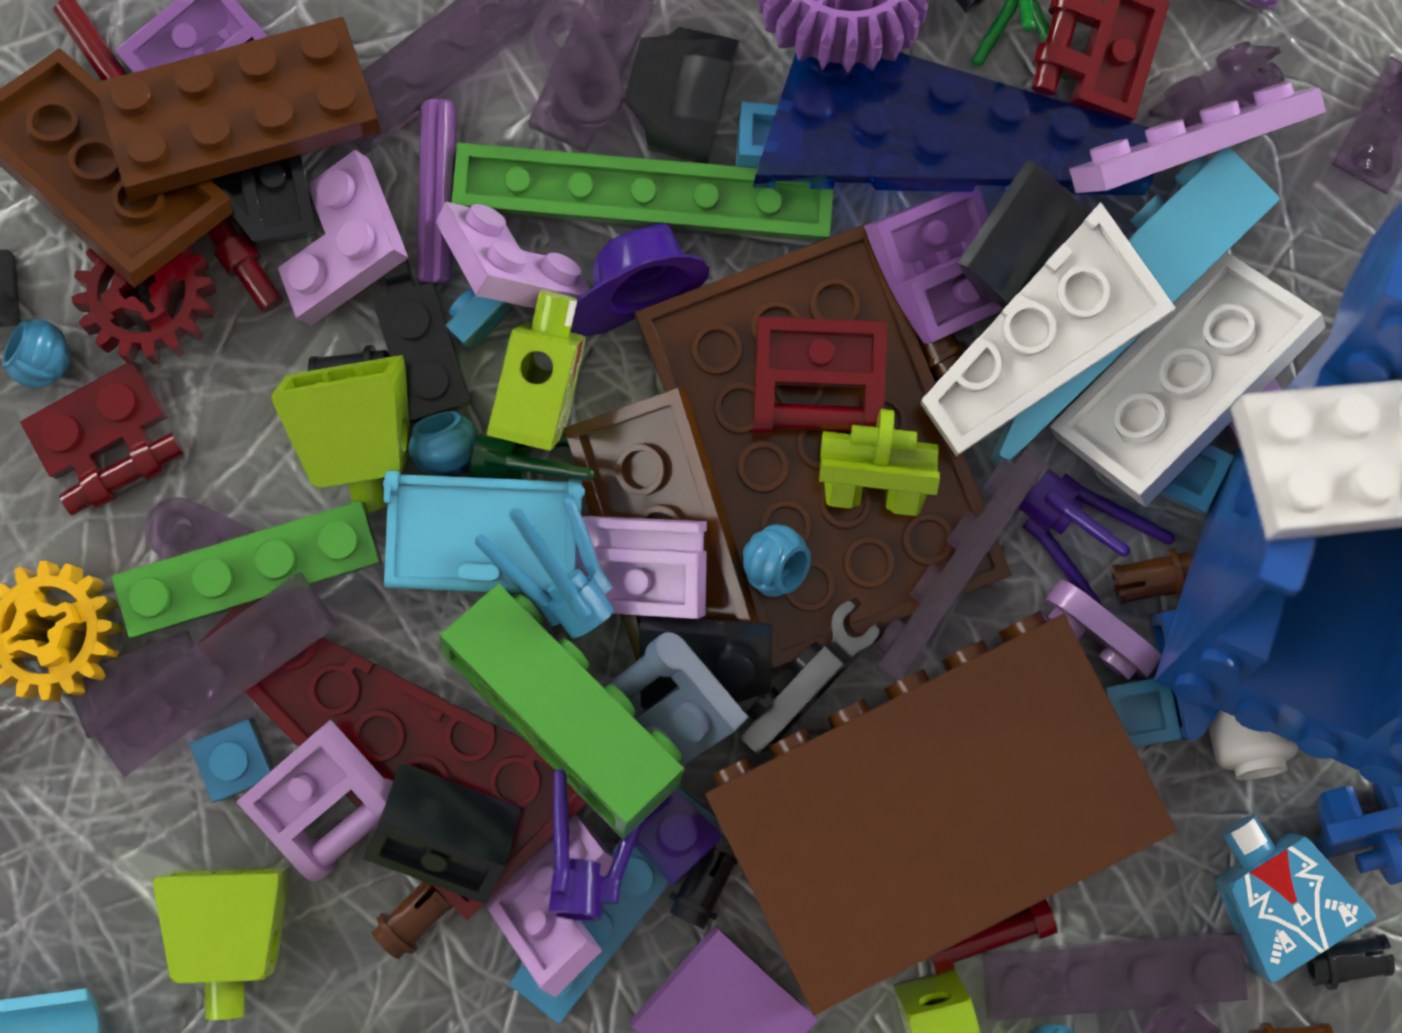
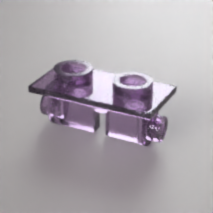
M1250 42L1236 44L1220 53L1215 59L1217 66L1202 76L1187 77L1169 87L1164 93L1166 100L1149 110L1148 113L1150 117L1175 121L1183 119L1186 128L1202 122L1199 111L1233 100H1238L1239 108L1256 103L1253 92L1285 81L1282 71L1275 63L1269 62L1267 64L1269 60L1280 54L1281 51L1279 47L1252 45Z
M1392 56L1385 64L1331 164L1384 194L1390 191L1402 168V62Z

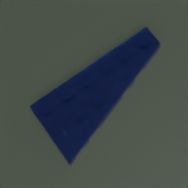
M795 52L755 175L753 188H775L777 181L809 182L810 189H834L835 183H870L875 190L973 192L976 185L1006 186L1007 190L1026 160L1038 163L1071 194H1076L1069 169L1092 161L1089 150L1121 139H1128L1130 147L1147 142L1145 130L1150 127L901 52L898 53L895 62L880 57L873 70L861 62H857L848 73L841 63L829 62L822 70L819 59L814 57L798 62ZM1154 174L1106 191L1077 194L1145 196L1153 182Z

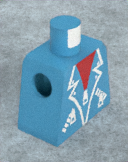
M1255 814L1236 821L1222 832V836L1239 863L1218 875L1215 883L1247 962L1256 976L1273 984L1377 918L1365 901L1305 836L1289 832L1271 841Z

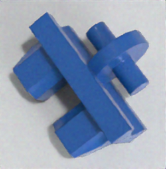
M1374 783L1372 787L1382 811L1363 815L1352 786H1345L1320 794L1315 803L1322 832L1314 841V844L1324 857L1328 859L1373 847L1371 851L1355 855V862L1359 872L1365 873L1380 869L1383 877L1390 885L1401 883L1402 843H1400L1399 839H1402V786L1398 788L1396 786H1384Z

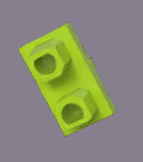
M887 409L879 410L876 427L852 424L851 434L823 431L820 447L819 482L825 483L826 503L832 507L852 509L860 505L863 487L887 489L886 509L894 514L919 515L927 495H937L940 481V472H938V444L917 442V432L893 429L894 410Z

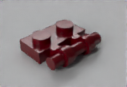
M1051 0L1048 12L1053 17L1045 42L1039 43L1035 51L1032 64L1037 70L1031 89L1041 95L1054 96L1061 75L1076 79L1070 104L1123 124L1135 120L1170 2L1166 0ZM1077 23L1092 27L1084 54L1069 48Z
M134 361L132 364L125 363L20 421L49 477L58 479L75 469L79 484L59 494L63 506L72 516L91 505L99 509L116 499V491L142 477L147 481L166 472L165 464L185 454L180 441L173 432L152 443L146 430L168 417L139 364ZM126 442L130 455L102 470L96 457Z

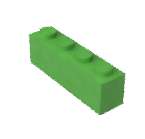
M498 583L440 634L442 656L555 771L558 769L565 770L567 773V783L624 840L680 786L684 767L679 763L682 760V755L663 733L654 730L649 734L632 717L636 713L635 708L617 687L608 684L603 688L586 671L590 665L582 652L572 642L565 638L557 642L541 626L544 623L543 616L528 598L520 593L512 597Z

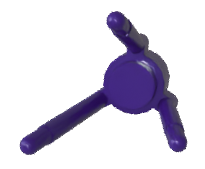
M1048 469L1017 507L1029 517L1022 528L1041 543L1071 584L1085 592L1100 605L1101 600L1049 532L1050 527L1061 535L1071 522H1074L1120 556H1128L1131 549L1127 544L1082 511L1085 506L1083 503L1165 544L1169 545L1175 541V536L1171 532L1083 487L1067 473L1061 478L1051 469Z
M558 769L554 772V873L552 875L548 914L566 920L599 921L602 919L603 903H619L621 880L644 820L624 840L621 838L607 877L600 875V863L586 859L569 858L567 773L563 769Z

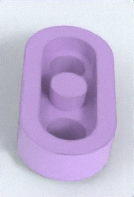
M1060 579L1046 597V604L1053 610L1047 619L1050 621L1065 614L1077 639L1079 640L1084 635L1100 647L1103 651L1097 657L1099 661L1124 680L1129 681L1134 673L1147 679L1159 664L1162 655L1150 643L1073 584Z

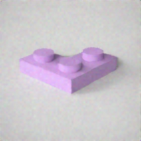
M356 150L307 184L325 234L278 267L296 319L311 326L409 258L371 161Z
M445 202L436 220V224L476 296L536 308L539 291L556 292L578 300L590 290L581 275L580 267L570 258L559 253H548L545 256L521 250L506 226V220L496 210L482 204H473L471 207Z
M575 813L569 819V858L586 859L600 863V875L605 877L609 872L614 856L591 825ZM553 835L488 900L485 906L540 989L556 998L602 950L582 921L556 918L548 914L552 875L554 873Z

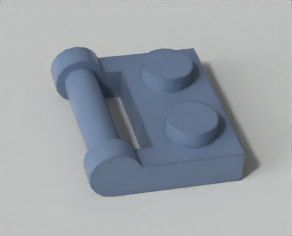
M665 632L648 644L645 655L615 678L606 677L598 682L603 688L608 684L614 685L629 699L636 711L632 717L649 734L654 730H658L669 738L682 755V760L679 762L682 766L734 732L748 718L686 642L674 633ZM660 676H671L678 686L648 708H642L634 695Z

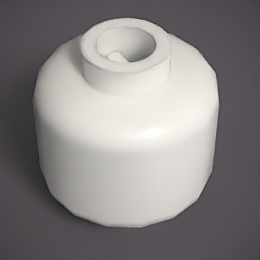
M1221 710L1208 727L1217 765L1222 769L1235 772L1237 780H1256L1281 774L1288 769L1286 762L1296 756L1298 752L1297 743L1271 732H1259L1240 725L1234 716Z

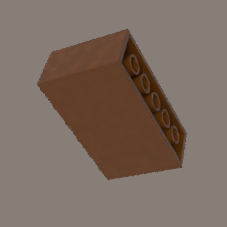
M1042 610L999 631L998 633L1004 644L989 651L982 639L941 660L947 671L946 673L929 680L925 670L922 669L885 688L884 690L890 701L871 710L864 698L827 717L832 730L811 739L807 729L804 728L770 745V749L775 757L774 759L752 769L746 757L711 775L716 788L704 794L814 1016L1178 832L1065 614L1047 621Z

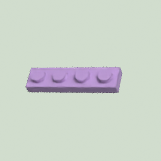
M1291 81L1279 83L1253 92L1256 103L1239 108L1238 100H1233L1199 111L1201 123L1185 128L1183 119L1149 128L1145 130L1147 142L1133 147L1129 146L1128 139H1121L1089 150L1092 161L1069 169L1075 192L1077 194L1106 191L1325 113L1326 109L1321 89L1317 87L1294 91Z

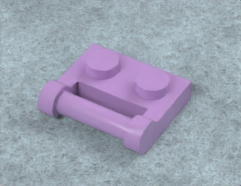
M330 719L248 790L236 803L306 879L312 882H319L335 869L336 859L376 827L393 781L383 778ZM352 790L363 804L320 840L312 839L304 829L347 792Z

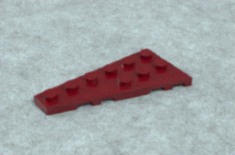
M256 602L232 609L198 643L298 747L331 719L385 779L394 781L399 766L401 764H408L519 806L522 812L506 867L490 898L554 835L553 796L555 770L523 738ZM567 783L568 814L570 819L586 802ZM352 790L345 794L357 808L363 804ZM434 886L466 920L483 905V903Z

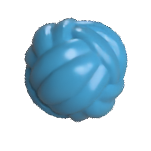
M43 319L21 321L7 342L2 357V367L6 369L8 375L15 382L29 388H43L57 382L69 369L71 364L70 346L66 343L62 331L54 324Z
M442 411L429 415L418 421L412 428L408 445L409 456L413 464L422 472L430 473L434 476L456 477L471 463L478 431L472 421L461 416L456 411Z
M781 524L770 525L762 531L753 534L742 552L744 557L743 568L749 583L760 593L769 597H778L795 591L806 578L811 564V553L802 536L789 526Z

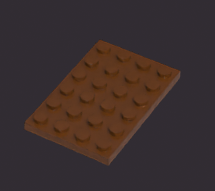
M864 225L635 312V317L664 391L668 392L677 388H687L742 567L744 546L750 541L753 534L762 531L770 525L781 524L789 526L802 536L810 550L811 564L808 574L803 583L791 593L778 597H769L755 589L747 579L760 623L773 624L772 668L796 660L815 641L822 647L829 644L833 638L831 621L835 610L841 604L857 597L862 603L851 614L850 625L855 632L863 634L880 621L886 625L1012 576L964 454L962 453L956 457L920 405L924 396L934 387L935 381L914 328L900 308L881 271ZM758 316L887 322L884 409L894 410L893 429L917 432V442L938 444V472H940L937 495H927L919 515L894 514L886 509L887 489L863 487L859 506H855L852 509L829 506L826 503L825 483L819 482L820 447L823 431L773 429L772 435L753 434ZM775 385L774 403L863 407L864 389ZM828 431V432L851 434V432Z

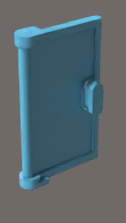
M386 471L383 481L384 503L388 504L384 588L489 592L499 583L508 593L525 594L476 546V537L484 535L544 593L549 595L547 590L553 584V581L511 520L510 511L514 508L522 510L564 572L568 574L575 570L576 541L563 502L567 497L574 498L581 512L582 497L585 494L582 480L569 478V482L404 475L400 471Z

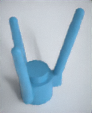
M567 497L563 505L587 571V577H585L581 569H576L566 574L522 510L514 508L510 511L511 520L553 581V584L547 590L551 598L484 535L476 537V546L541 609L552 627L561 623L570 638L580 637L608 619L614 612V608L605 594L613 586L600 567L575 499Z

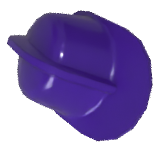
M658 223L624 233L610 240L598 253L593 264L594 287L577 300L570 332L587 337L603 334L636 319V311L701 287L708 279L709 266L702 258L684 254L671 228L667 224Z

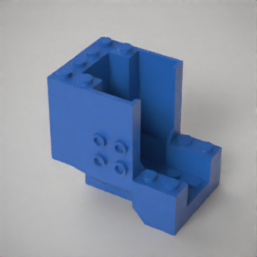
M1402 201L1371 237L1342 295L1330 338L1284 391L1402 381ZM1240 446L1233 454L1234 458L1209 506L1154 682L1172 689L1177 697L1188 703L1209 705L1234 716L1240 725L1259 732H1271L1297 743L1298 748L1310 756L1321 759H1333L1359 770L1360 775L1372 783L1399 788L1402 786V527L1267 540L1242 447Z

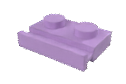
M582 516L600 567L613 586L605 594L614 608L612 614L693 619L706 616L707 551L703 550L704 532L707 531V521ZM576 547L575 570L581 569L585 577H587L588 574L579 549Z

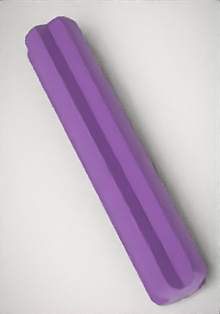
M445 99L425 100L421 105L416 276L420 283L423 284L433 282L435 285L449 284L452 280L453 253L436 224V220L445 202L452 203L455 173L457 109L453 101Z

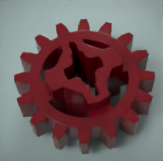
M192 245L178 254L169 263L142 282L146 287L149 286V293L152 296L150 301L155 308L154 312H151L144 302L141 303V297L138 293L140 288L138 286L134 288L89 248L86 251V255L94 264V267L91 271H75L74 278L79 284L87 289L86 292L72 296V303L79 311L87 313L79 321V324L88 335L98 334L95 343L107 354L118 346V354L127 363L132 364L139 350H141L152 365L159 364L161 357L160 349L169 347L174 354L180 357L184 354L180 339L188 335L193 339L201 340L204 336L195 324L198 317L214 318L215 311L208 302L202 299V297L210 296L217 292L216 285L212 279L202 276L210 267L201 254L191 256L193 251ZM113 277L110 289L106 290L111 278ZM184 298L180 310L175 315L179 300ZM134 325L151 328L152 331L131 332L127 331V329Z

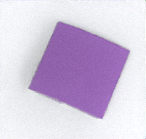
M175 0L114 51L134 73L268 36L236 0Z
M978 181L964 183L864 225L872 250L894 297L924 344L933 343L1003 310L1001 305L981 298L958 265V261L989 217Z
M715 925L632 1017L629 1024L637 1033H807L818 1021V1018L813 1015L807 1006L769 975L757 960Z

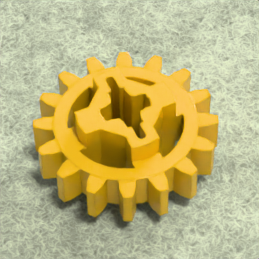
M46 560L40 561L37 575L32 570L23 567L14 569L17 585L12 587L0 583V666H2L0 669V685L7 687L16 685V696L34 700L39 694L41 700L49 702H60L63 690L67 694L75 696L85 694V685L82 678L86 676L102 681L106 675L98 662L102 656L107 658L118 657L119 651L107 644L108 635H115L123 631L122 624L107 620V614L118 606L117 600L107 596L97 597L105 583L101 579L90 575L83 578V569L65 563L60 570L58 564ZM65 590L77 601L74 603H60L59 598L52 596L50 591ZM52 620L57 621L55 622L56 626L52 627L50 621ZM47 635H48V639H49V641H50V642H48V643H47V642H43V641L45 640L44 637L47 636ZM27 659L35 661L38 659L40 666L47 667L50 673L38 674L28 668L23 661Z

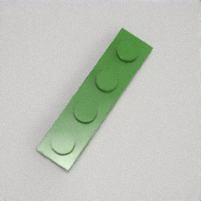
M360 500L112 575L111 577L128 637L136 639L383 564L365 502Z

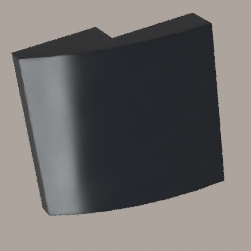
M1026 160L958 261V265L981 298L997 303L1004 309L1041 270L1059 247L1079 228L1088 217V214L1071 194L1036 162Z

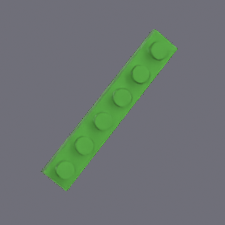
M457 143L452 203L471 207L473 204H482L505 215L645 227L663 223L667 224L671 229L822 241L830 238L835 175Z

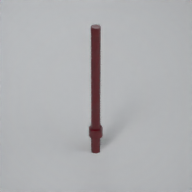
M76 0L59 1L54 6L53 12L101 81L126 75L127 73ZM228 218L207 232L217 247L214 255L229 276H237L262 313H267L282 303L283 297L258 263L261 257L260 253L244 233L238 234Z

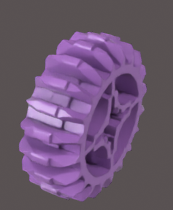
M757 0L760 5L759 13L763 14L765 31L775 34L778 48L795 47L798 62L814 57L819 59L822 70L829 62L841 63L847 73L857 62H861L871 70L875 68L880 57L895 62L902 48H911L913 40H915L918 31H920L921 24L925 22L928 9L927 0Z

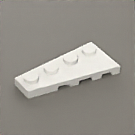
M1100 202L1070 238L1050 257L1041 270L1002 310L993 323L972 343L924 396L920 405L957 457L1171 314L1176 307Z

